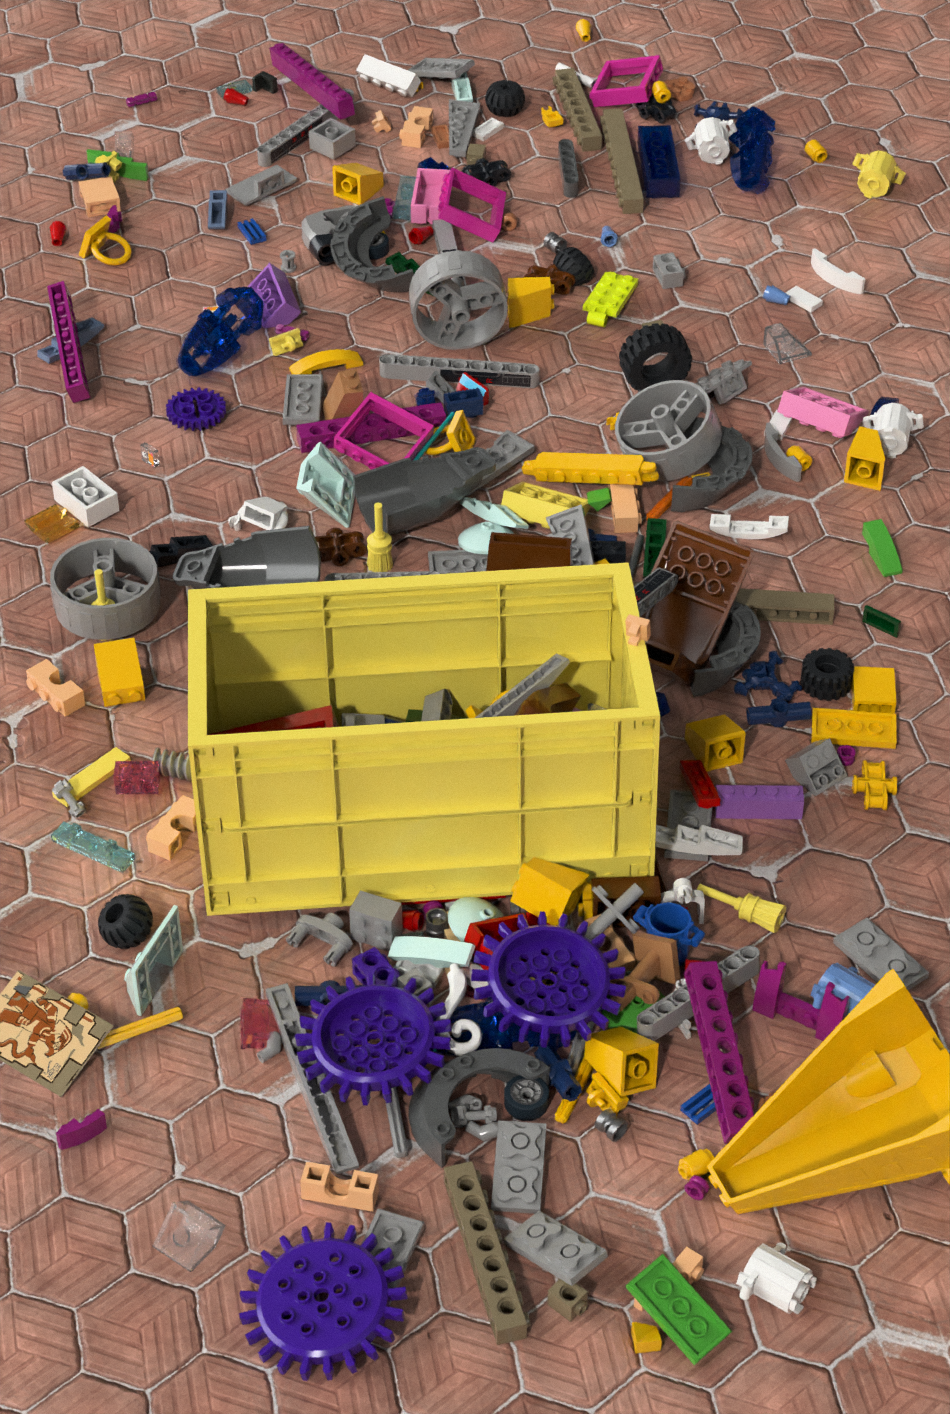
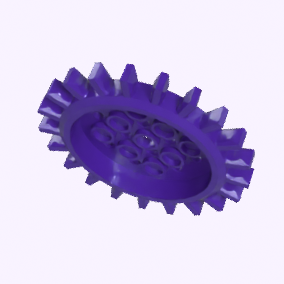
M540 911L537 921L538 925L534 926L528 925L523 914L518 915L517 927L519 930L512 932L505 923L501 922L498 927V933L504 938L501 942L489 935L484 937L483 946L493 951V954L489 955L476 951L474 957L475 963L489 967L488 970L472 969L471 981L488 982V986L475 988L474 991L475 1000L491 997L493 1002L484 1007L483 1015L487 1018L500 1011L504 1017L500 1021L499 1031L503 1033L512 1023H515L521 1027L519 1030V1042L522 1043L527 1039L529 1031L541 1033L540 1044L543 1048L547 1047L550 1038L549 1034H560L564 1047H569L571 1040L570 1032L578 1030L586 1042L589 1041L592 1031L587 1024L591 1021L605 1031L608 1028L609 1020L600 1013L601 1010L604 1009L618 1015L621 1004L608 999L607 995L624 998L626 986L610 983L611 979H624L626 970L625 967L608 968V963L617 960L619 952L616 948L601 953L598 948L603 946L606 935L601 933L590 941L585 937L588 922L583 921L576 931L566 928L568 923L567 914L561 915L558 926L547 925L545 911ZM550 979L554 984L547 986L542 983V980ZM512 983L514 986H508L507 984ZM516 1002H522L523 1005H518Z
M368 972L367 985L357 988L354 980L350 976L346 977V992L339 995L330 985L326 987L327 997L330 1000L327 1005L314 999L310 1001L311 1011L318 1014L317 1019L300 1016L301 1028L312 1030V1033L295 1034L297 1046H313V1048L297 1052L299 1064L314 1060L317 1062L305 1069L307 1079L310 1081L324 1073L326 1077L320 1082L321 1092L325 1094L337 1083L341 1085L339 1096L342 1102H346L352 1090L361 1091L360 1095L363 1105L369 1104L372 1091H382L386 1103H391V1088L399 1085L402 1086L409 1096L413 1095L410 1079L418 1076L428 1084L432 1080L431 1072L425 1068L427 1063L441 1068L445 1065L444 1056L434 1053V1049L451 1050L450 1037L436 1036L438 1033L452 1031L450 1019L433 1021V1019L446 1014L444 1002L428 1008L426 1005L434 999L433 990L429 988L417 997L413 994L417 989L416 979L411 978L402 989L396 987V975L393 972L388 976L386 985L376 984L373 972ZM371 1039H380V1042L377 1044L368 1043Z
M328 1222L324 1228V1238L314 1240L309 1228L304 1226L302 1227L304 1243L293 1247L290 1240L283 1235L280 1237V1243L285 1253L280 1257L275 1258L265 1250L260 1253L263 1262L269 1266V1269L265 1274L251 1269L247 1272L249 1281L259 1284L258 1291H240L242 1303H255L257 1309L241 1312L239 1317L242 1325L260 1322V1327L248 1332L245 1336L250 1346L267 1338L269 1343L258 1352L263 1363L278 1351L283 1355L277 1364L280 1374L285 1375L292 1362L297 1361L301 1362L300 1375L303 1381H308L312 1365H323V1372L329 1381L333 1380V1363L345 1360L349 1371L352 1374L356 1373L357 1363L353 1355L361 1350H364L372 1360H377L379 1357L376 1348L371 1344L376 1336L393 1343L395 1340L393 1331L383 1325L386 1319L404 1322L405 1315L402 1309L389 1307L390 1301L408 1299L406 1287H388V1283L404 1278L403 1270L400 1265L383 1271L382 1266L394 1258L393 1252L388 1247L374 1257L370 1252L376 1247L378 1242L376 1235L373 1233L360 1246L354 1243L357 1237L354 1225H349L344 1239L334 1238L335 1233L331 1222ZM335 1257L339 1258L336 1262L331 1261ZM300 1264H303V1265H304V1266H303L302 1268H300V1269H297V1268H296V1267H297L298 1265H300ZM353 1270H359L358 1273L351 1274ZM317 1277H323L320 1281L315 1280ZM283 1283H287V1284H288V1285H287L286 1287H284V1288H281V1287H280ZM337 1289H343L341 1293H335ZM325 1292L329 1294L325 1301L319 1302L315 1300L319 1293ZM301 1296H307L305 1300H299ZM359 1301H362V1302H363L362 1305H360V1306H355V1303H356V1302H359ZM322 1308L327 1309L324 1313H320L319 1311ZM286 1315H291L290 1319H283ZM341 1321H347L345 1325H339ZM305 1328H311L309 1332H303Z

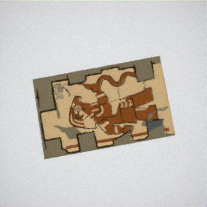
M18 970L0 994V1060L62 1097L114 1025Z

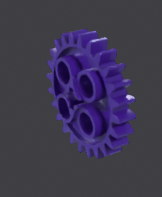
M200 387L197 390L191 388L190 391L183 389L184 393L177 392V396L172 395V399H168V404H166L168 420L172 421V425L177 424L178 428L184 426V430L191 428L194 431L195 428H198L201 431L202 427L209 429V425L215 426V422L220 423L221 419H224V414H226L224 398L220 397V393L214 394V390L208 392V388H205L203 391ZM193 400L196 401L199 418L196 417Z

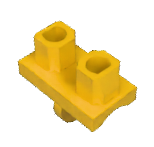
M599 1072L593 1073L592 1082L586 1089L589 1095L586 1100L587 1104L591 1108L599 1106L602 1111L611 1109L616 1113L617 1117L619 1110L626 1107L629 1098L627 1096L619 1097Z

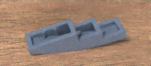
M93 317L76 323L80 345L82 346L104 328V324ZM57 338L51 339L50 346L38 350L37 357L49 364L59 360L60 354Z

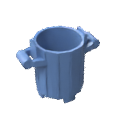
M834 963L825 971L818 984H814L810 995L814 997L812 1005L816 1009L821 1008L828 982L836 985L832 990L836 997H839L841 1000L847 995L850 997L848 1015L875 984L857 974L858 970L855 967L847 969L839 963Z

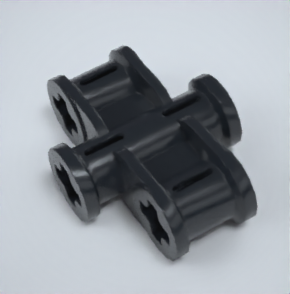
M652 93L648 102L635 103L643 119H647L651 115L659 123H664L667 119L676 117V109L672 105L671 98L666 103H659Z
M481 158L474 165H467L461 170V172L487 184V181H489V185L494 187L498 182L508 181L512 175L505 161L489 162L485 158Z

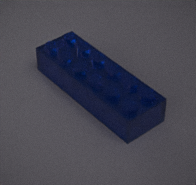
M671 125L638 126L637 144L646 198L680 197L681 179Z

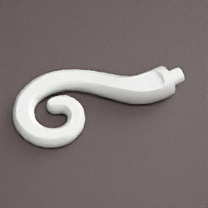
M457 963L450 965L451 971L447 974L450 992L444 1002L446 1014L437 1017L436 1021L450 1019L465 996L467 978L465 970L460 969ZM460 1019L452 1026V1034L455 1038L460 1037L462 1030H469L472 1033V1038L468 1042L459 1043L454 1041L449 1032L436 1034L439 1037H450L451 1050L447 1051L459 1056L477 1050L482 1041V1032L479 1025L470 1019Z

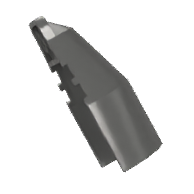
M480 447L459 452L440 454V457L436 458L422 456L421 460L413 461L410 458H404L354 475L355 496L362 516L372 533L375 531L374 504H382L383 531L392 536L437 520L478 487L485 475L493 473L496 469V461L485 449Z
M310 526L255 531L251 533V537L242 540L238 537L233 539V543L227 545L220 543L200 551L187 552L180 557L173 573V579L178 586L191 585L193 589L319 582L321 559L318 544Z

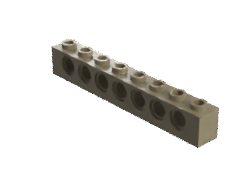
M574 68L555 70L553 85L556 86V93L559 94L560 103H563V110L566 111L567 120H570V127L573 128L574 137H577V145L581 147L582 152L602 150V134Z
M472 1161L444 1167V1184L496 1343L501 1345L526 1339L527 1328L530 1327L529 1315L522 1310L523 1299L521 1292L515 1290V1274L513 1270L508 1269L509 1258L506 1249L502 1250L500 1245L502 1244L500 1230H495L494 1228L495 1216L492 1209L488 1210V1195L485 1189H481L482 1179L480 1171L475 1170Z

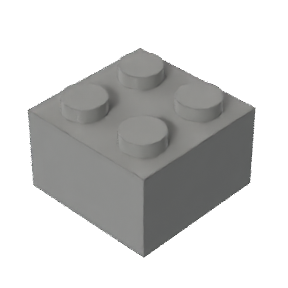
M332 118L309 131L310 149L333 160L356 146L355 129Z
M360 890L349 909L351 939L390 951L394 937L401 936L403 933L402 903Z

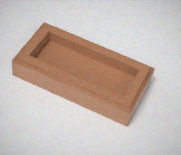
M447 125L432 126L431 133L438 149L448 148L449 129Z

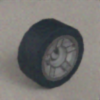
M381 232L371 244L369 251L370 260H377L388 254L389 237L385 233Z
M518 1075L507 1082L504 1089V1106L508 1114L522 1121H532L545 1114L549 1106V1088L545 1081L541 1078L530 1080Z

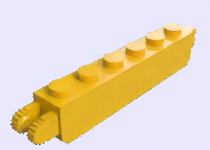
M542 452L537 455L535 460L525 461L522 466L523 474L533 475L536 481L643 485V482L656 481L659 478L656 464L654 462H645L641 455Z

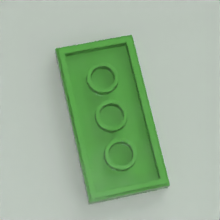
M664 1254L659 1256L625 1286L693 1365H696L732 1332Z

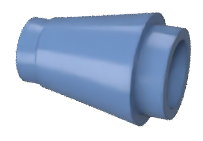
M604 226L602 228L601 243L607 247L614 246L618 237L610 226Z
M767 285L763 298L767 302L787 305L790 295H787L774 285Z

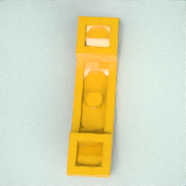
M334 349L304 357L291 365L289 370L291 374H312L313 370L344 364L346 369L363 366V361L358 352Z

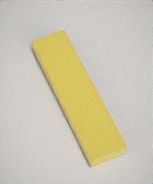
M115 747L68 780L73 787L70 793L77 801L131 762L130 756ZM53 793V797L55 799H57L66 807L69 806V804L63 797L61 799H58Z

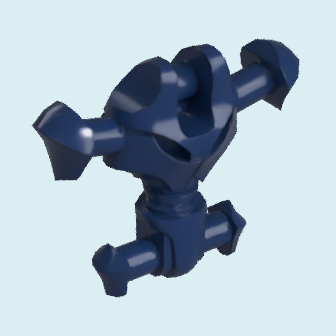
M714 101L707 109L701 108L700 104L694 106V115L696 117L703 115L704 118L714 117L721 121L737 119L738 122L745 115L741 109H738L737 112H730L725 102L722 107H718V102Z
M776 650L769 652L768 663L766 661H755L750 664V669L747 668L742 672L746 683L737 682L734 686V693L747 696L748 690L752 688L754 690L770 689L772 694L777 697L772 699L771 702L777 699L788 702L792 700L794 692L802 690V686L798 680L792 681L790 686L786 685L783 681L777 680L775 665H781L784 661Z

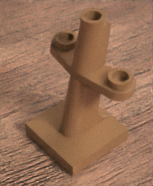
M639 931L632 935L636 967L629 976H624V979L610 980V983L626 986L624 998L618 996L610 998V1000L621 1004L620 1011L636 996L641 998L646 1004L656 1003L660 994L655 986L648 984L652 979L676 984L677 980L680 981L676 940Z

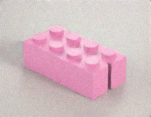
M418 168L411 202V223L426 224V222H429V224H432L433 220H442L438 218L439 210L437 208L442 193L441 187L444 183L442 181L443 177L450 170Z

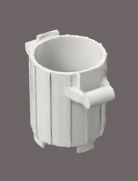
M714 117L704 118L697 123L694 132L685 139L689 150L698 149V154L702 161L718 165L727 158L730 152L728 137L735 133L737 128L733 120L721 121Z
M898 403L883 405L877 413L874 412L873 415L863 418L865 428L878 430L884 455H887V458H896V455L902 454L908 448L910 431L924 427L922 414H915L914 411L910 412L907 407Z
M762 1243L750 1257L744 1272H739L736 1284L742 1287L739 1296L743 1300H748L752 1294H755L788 1314L792 1312L799 1314L804 1308L799 1303H802L809 1288L815 1287L817 1278L812 1275L813 1271L784 1255L786 1250L784 1243H777L774 1248Z

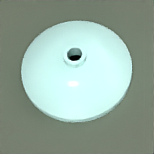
M482 522L465 529L458 537V544L468 552L488 554L491 532L515 533L505 526L492 522Z
M476 897L460 898L452 904L448 911L449 926L461 942H464L470 923L505 917L495 905Z

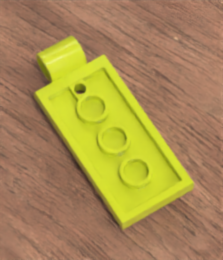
M605 272L583 304V311L589 312L587 324L605 328L608 316L617 318L636 289L638 278L630 275H619L615 272Z

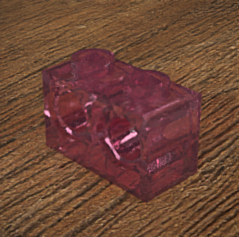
M115 761L113 777L116 794H159L160 772L158 761Z

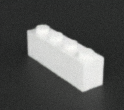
M364 55L356 69L360 75L359 78L363 81H371L378 87L384 86L391 92L393 90L397 91L404 97L406 95L413 97L421 82L415 73L368 55Z

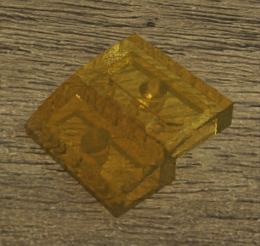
M57 504L24 520L26 526L46 543H50L80 527L78 520L68 516L66 509Z

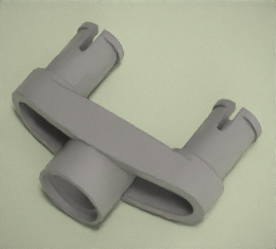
M327 913L323 919L302 915L297 920L296 927L286 937V942L291 946L293 944L295 948L299 946L307 934H311L332 945L323 959L328 965L331 963L333 967L336 966L342 955L347 953L353 946L349 936L340 930L344 925L342 919L334 913Z

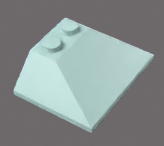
M319 442L301 464L296 489L301 495H304L310 502L345 528L349 527L355 498L353 476L355 474L322 442Z
M176 905L171 908L143 951L138 953L132 968L126 971L124 979L127 984V991L139 1016H142L152 1000L149 973L156 962L173 967L183 952L179 910Z

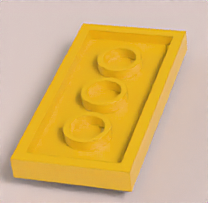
M812 708L811 743L830 738L832 744L896 749V714Z

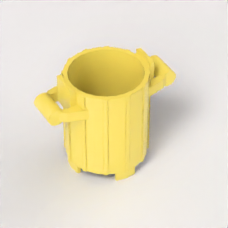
M877 150L869 155L868 153H857L852 163L861 170L858 177V186L861 192L864 193V196L870 199L886 194L891 183L901 184L906 175L904 171L898 168L899 166H896L894 157L884 151Z

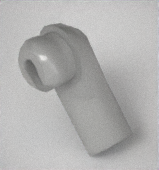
M276 1031L269 1032L266 1035L267 1047L257 1053V1057L262 1063L281 1051L282 1037Z
M466 1094L448 1103V1112L451 1114L452 1107L466 1106L467 1111H480L483 1104L479 1098Z
M470 1121L465 1131L482 1141H488L497 1137L498 1122H491L480 1126Z

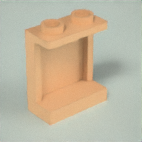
M111 176L79 182L80 196L83 197L86 205L87 217L106 215L113 205H116L117 211H121L120 199Z

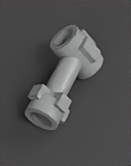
M67 779L60 780L54 785L55 787L52 789V792L58 799L63 797L71 807L69 813L72 816L74 815L75 818H78L86 812L84 803L82 801L77 802L70 793L73 787Z
M491 1105L484 1106V1110L467 1111L466 1106L452 1107L451 1121L454 1123L455 1128L466 1127L468 1121L485 1120V1124L497 1121L496 1107H491Z

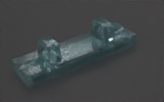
M400 176L393 219L410 220L416 177Z
M63 821L58 829L51 834L53 842L121 873L135 860V853L118 846L116 841L112 839L106 841L82 830L81 825L76 823L71 825Z

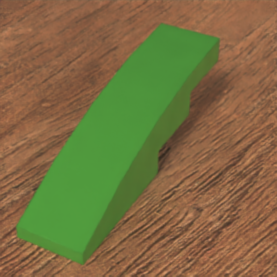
M87 149L88 163H95L97 157L101 155L108 157L112 152ZM119 153L117 154V159L122 162L121 168L115 171L120 174L119 176L143 181L148 180L147 163L133 162V158L120 157Z

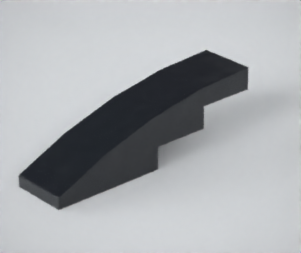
M206 535L171 537L169 544L151 545L149 552L154 557L157 568L178 563L180 557L187 552L200 551L213 545Z

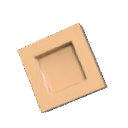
M381 110L376 112L377 118L372 121L374 130L377 133L385 130L386 133L392 130L390 122Z
M629 614L625 620L626 636L630 637L628 644L637 646L641 640L648 642L651 636L650 620Z

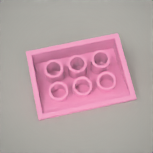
M799 387L783 392L777 412L787 418L792 417V420L793 418L798 419L800 424L806 426L811 424L816 426V430L822 432L827 430L832 432L833 436L843 438L850 435L863 421V418L868 415L869 410L806 387Z

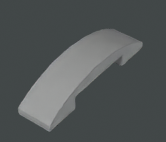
M770 422L766 423L764 448L768 459L783 475L799 482L801 480V464L794 455L787 457L777 444V431Z

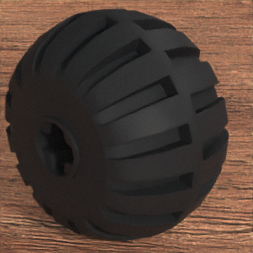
M499 80L489 86L485 95V101L488 109L494 115L500 117L514 116L523 108L525 94L518 83L511 80Z
M564 248L554 258L553 264H555L559 271L569 272V274L575 276L576 282L573 286L589 283L592 279L594 268L589 259L577 248Z
M121 894L112 898L110 902L108 901L105 904L104 909L102 908L98 918V928L102 938L110 946L120 949H129L130 947L140 945V942H143L146 936L150 934L153 926V916L150 907L142 898L132 894Z

